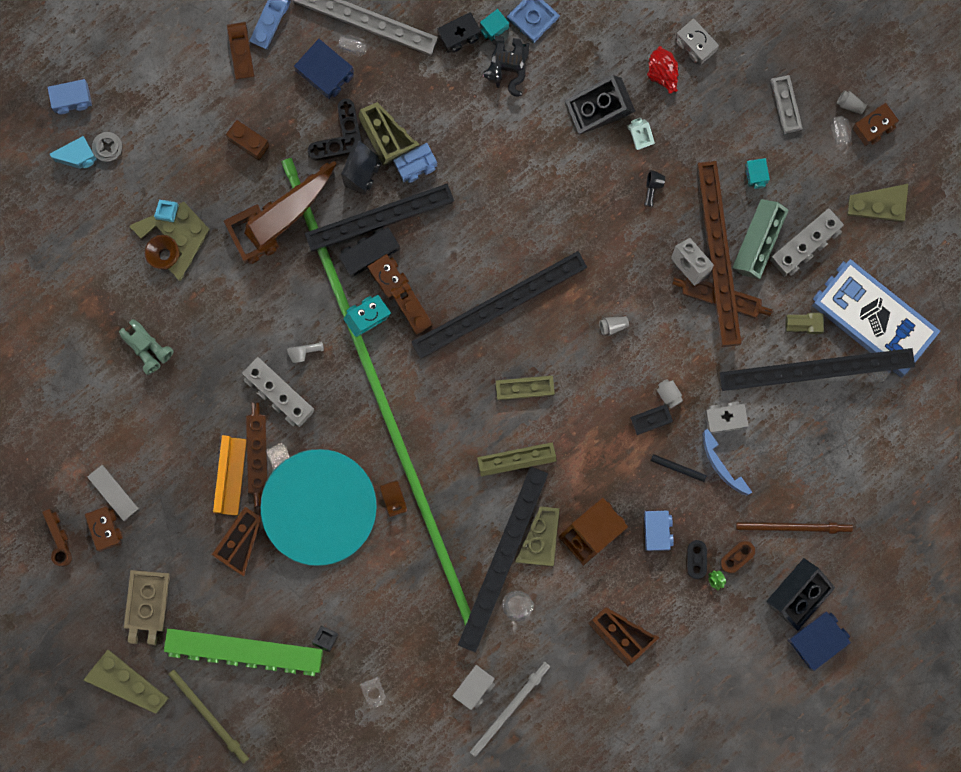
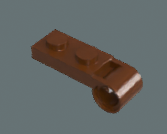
M246 22L227 24L236 80L255 77Z
M48 509L42 513L58 547L52 552L51 560L55 565L65 567L72 560V555L66 541L69 538L64 529L61 530L59 526L61 520L58 513ZM64 552L66 559L64 562L59 563L57 556L59 553Z

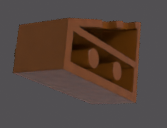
M244 506L211 555L244 577L261 517Z
M607 607L588 623L627 667L660 638L647 632L644 628L631 623Z

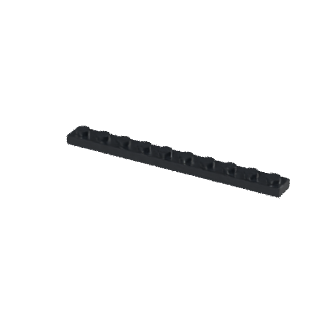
M579 251L415 339L411 343L419 358L422 359L587 269V265Z
M913 348L725 371L720 372L722 391L913 368L915 367Z
M534 467L529 468L457 646L476 653L548 473Z

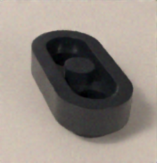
M700 540L692 541L687 547V573L693 579H701L707 573V547ZM694 547L700 548L699 554L693 552ZM694 566L700 568L699 573L693 571Z

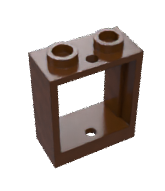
M258 204L224 220L244 263H249L250 265L260 260L259 257L265 254L266 256L274 254L277 251L276 249L279 248L276 239H274L262 249H256L245 254L233 230L248 222L247 219L252 214L256 213L258 215L261 212Z

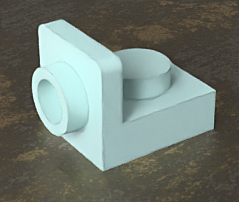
M638 118L627 125L637 150L655 144L649 122L645 119Z

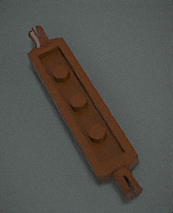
M674 277L672 285L683 288V295L716 306L713 283L702 281L694 286L688 278L684 281ZM734 291L737 313L756 318L759 313L771 316L772 309L762 306V299Z
M256 402V410L255 403H251L252 414L246 416L248 493L254 495L255 507L258 506L257 499H259V506H261L262 491L267 481L265 415L259 414L258 402Z

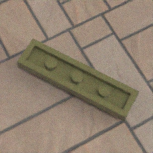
M553 442L477 457L481 477L557 461Z

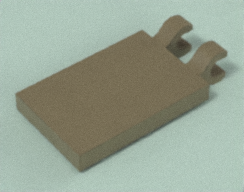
M130 570L124 629H129V643L137 644L138 630L149 631L147 644L157 646V633L164 632L170 579L169 573Z

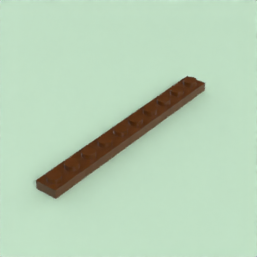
M717 161L700 162L697 164L709 258L714 264L711 273L721 347L741 345V336Z

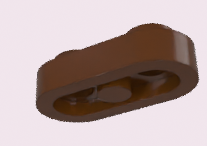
M743 541L736 545L721 559L720 565L722 570L726 573H734L755 555L754 545L748 541ZM742 548H747V555L742 554ZM728 560L733 561L732 567L727 566Z

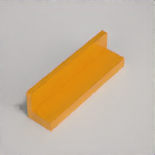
M222 435L213 512L216 514L237 516L239 513L246 439Z

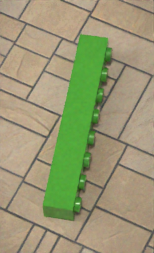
M168 628L164 652L169 653L168 657L180 658V654L188 655L190 660L199 661L200 657L207 658V662L219 663V660H227V665L238 666V662L246 663V667L250 668L264 665L265 670L276 671L277 667L285 668L284 672L296 674V670L304 671L303 675L315 676V673H320L323 649Z

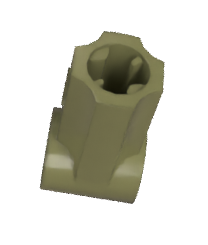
M824 314L786 315V332L823 334Z

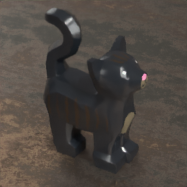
M495 36L493 38V45L496 48L491 56V65L483 72V77L487 78L489 82L495 83L496 87L499 88L502 79L501 70L517 73L518 77L510 81L508 91L511 95L519 97L523 93L516 90V85H519L525 79V62L529 55L530 43L522 44L521 39L513 38L512 45L514 50L507 51L505 50L504 37Z

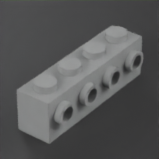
M828 208L770 258V261L784 277L788 274L792 276L800 269L798 267L800 263L804 262L806 264L814 257L812 255L814 251L818 249L820 252L828 245L826 242L831 237L835 239L842 233L840 229L844 224Z
M259 357L242 373L245 377L243 381L251 388L255 386L259 390L257 394L264 400L268 398L273 403L271 407L278 413L282 411L287 416L285 420L292 426L296 424L300 427L315 411L312 406Z

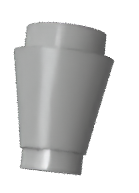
M844 90L837 101L840 108L859 113L860 115L867 106L851 91L847 92Z
M626 316L604 317L603 320L599 321L602 335L610 336L629 327L628 318Z

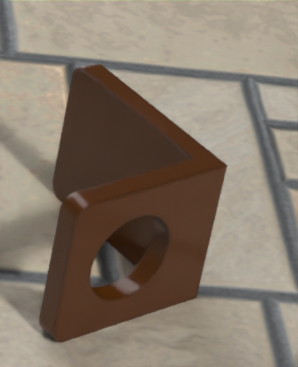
M398 480L380 485L389 517L408 511ZM402 507L399 510L393 511L395 508Z

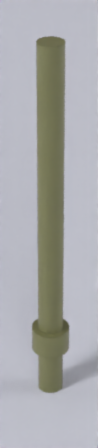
M172 670L168 675L228 745L229 751L231 753L234 752L243 764L248 761L249 758L242 751L241 745L237 740L231 738L178 673Z

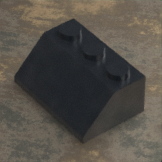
M803 558L766 602L778 615L798 631L835 589V586L817 566Z

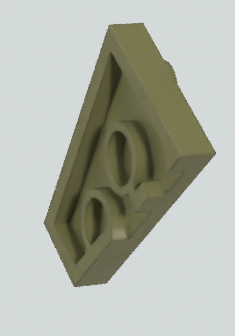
M908 184L850 195L847 215L904 222Z
M539 508L515 563L554 567L560 508Z

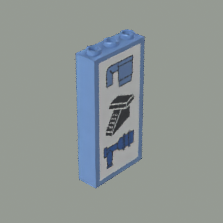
M851 259L847 263L843 261L837 268L839 272L835 278L831 276L824 284L827 288L823 292L819 290L814 296L813 300L815 302L812 306L870 353L913 348L914 362H916L939 334L940 330ZM910 368L893 371L902 378Z

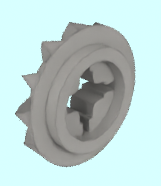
M103 132L93 140L92 151L100 161L110 162L117 160L123 145L116 134ZM103 141L108 145L112 144V146L110 147L112 153L108 152L107 150L103 151V149L105 148Z

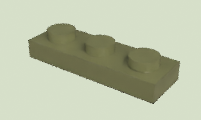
M553 376L496 380L497 400L554 396Z

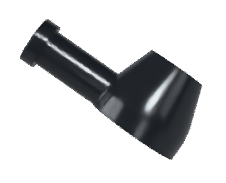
M650 170L648 173L645 206L653 207L655 189L664 187L665 176L657 171Z

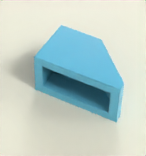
M84 136L50 153L55 162L79 169L88 168L97 160Z

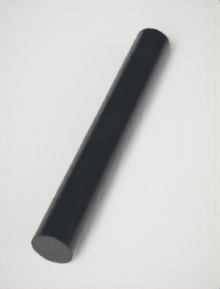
M655 454L652 455L650 460L702 482H705L707 477L705 474Z

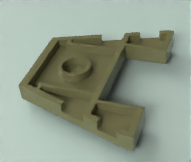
M185 202L178 204L174 222L157 220L152 215L129 226L141 240L157 227L164 235L170 236L176 241L179 252L182 255L168 269L179 281L184 277V273L191 265L195 254L199 251L210 232V229Z

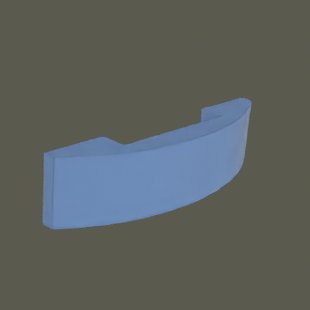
M706 429L703 432L704 448L716 473L737 492L746 496L752 493L742 477L736 480L732 478L713 450L719 444L710 431Z

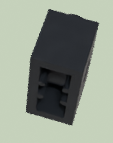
M471 12L437 28L438 36L447 53L451 51L453 53L463 48V45L467 43L473 44L481 37V30ZM457 32H460L463 36L457 35Z

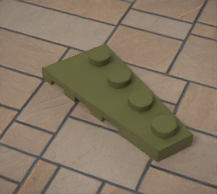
M110 650L105 652L84 678V681L155 714L158 713L169 699Z

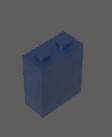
M319 38L294 65L295 71L328 99L332 96L336 97L341 91L340 87L345 82L348 83L354 76L353 67Z
M827 611L823 612L788 639V642L811 671H815L851 643L847 631L844 628L840 629L836 624L838 622L837 618Z

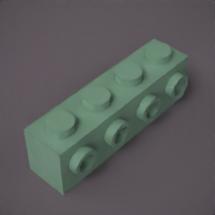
M760 200L732 267L743 276L761 278L789 211L779 202Z

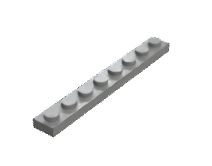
M292 0L293 3L429 56L432 55L438 41V37L344 0Z

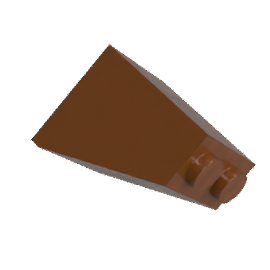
M602 498L558 537L584 566L626 530L628 526L625 524L624 519L613 510L612 505Z

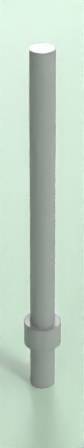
M546 662L541 665L535 674H531L527 684L470 751L473 756L476 757L533 687L535 685L538 686L542 681V676L550 668Z

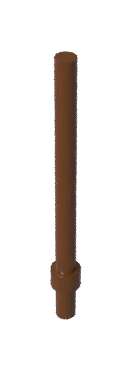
M736 522V530L815 531L837 534V532H852L853 525L837 524V522H829V524Z

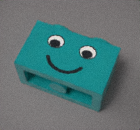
M379 295L373 298L369 296L358 307L353 305L346 310L347 314L343 320L355 337L382 323L391 314Z

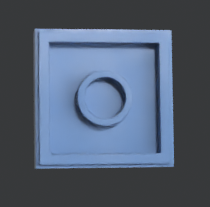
M523 0L507 16V19L529 40L535 43L560 15L544 0Z

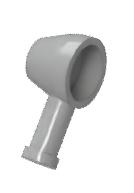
M322 342L287 348V353L292 363L305 361L306 353L324 351Z

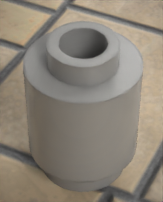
M666 379L658 384L657 392L670 409L683 402L682 394L673 380L669 382Z

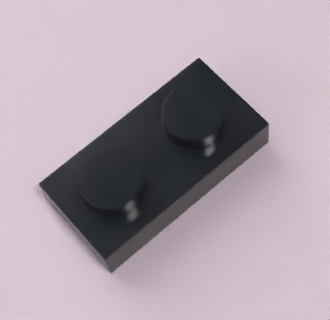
M666 404L630 417L637 436L673 422Z

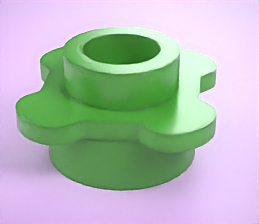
M713 571L708 574L709 583L716 590L724 588L726 579L721 571Z

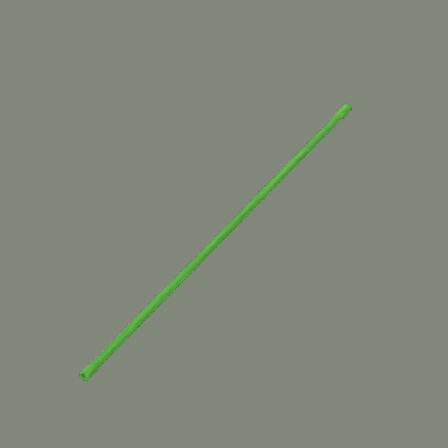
M292 158L283 160L281 163L292 188L301 184L298 172ZM309 207L303 216L309 231L317 229L318 225ZM325 247L317 251L343 317H345L347 314L346 310L350 306ZM348 327L458 604L464 625H466L471 613L362 336L355 337Z

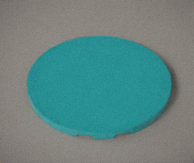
M311 449L291 456L274 469L262 491L260 514L267 536L281 553L303 564L328 565L349 557L366 541L375 522L377 509L376 495L366 472L355 461L336 451Z

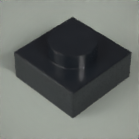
M320 626L312 641V645L330 653L339 634Z

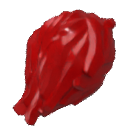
M659 46L650 55L647 76L652 82L659 83L667 88L668 94L677 92L678 63L671 52Z

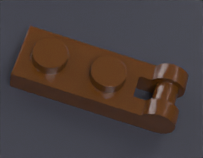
M406 280L401 282V285L396 289L394 287L389 290L416 334L433 325ZM406 292L407 295L401 298L400 294Z

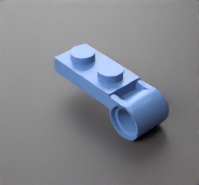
M268 0L249 41L268 49L282 16L289 8L291 0Z

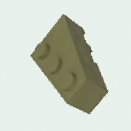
M378 102L360 109L358 118L383 166L392 163L393 159L419 147V143L416 140L414 141L407 134V131L403 127L401 128Z

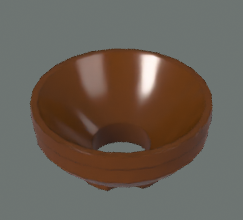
M167 235L153 237L145 247L146 261L156 269L163 270L172 267L179 258L178 244ZM163 250L170 251V256L166 260H162L160 257Z

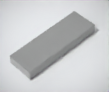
M790 75L772 78L770 81L783 134L802 130L803 127Z
M103 465L88 476V479L123 521H126L139 510L137 505Z

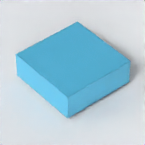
M159 200L154 215L155 219L174 222L179 206L178 203Z

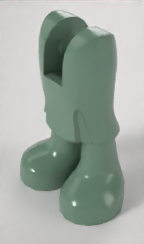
M132 319L129 324L136 332L130 336V333L122 328L119 333L122 339L135 351L136 356L143 360L144 373L150 375L157 371L161 365L147 351L151 349L158 360L164 364L173 355L174 350L169 346L161 347L156 342V339L151 337L139 322Z

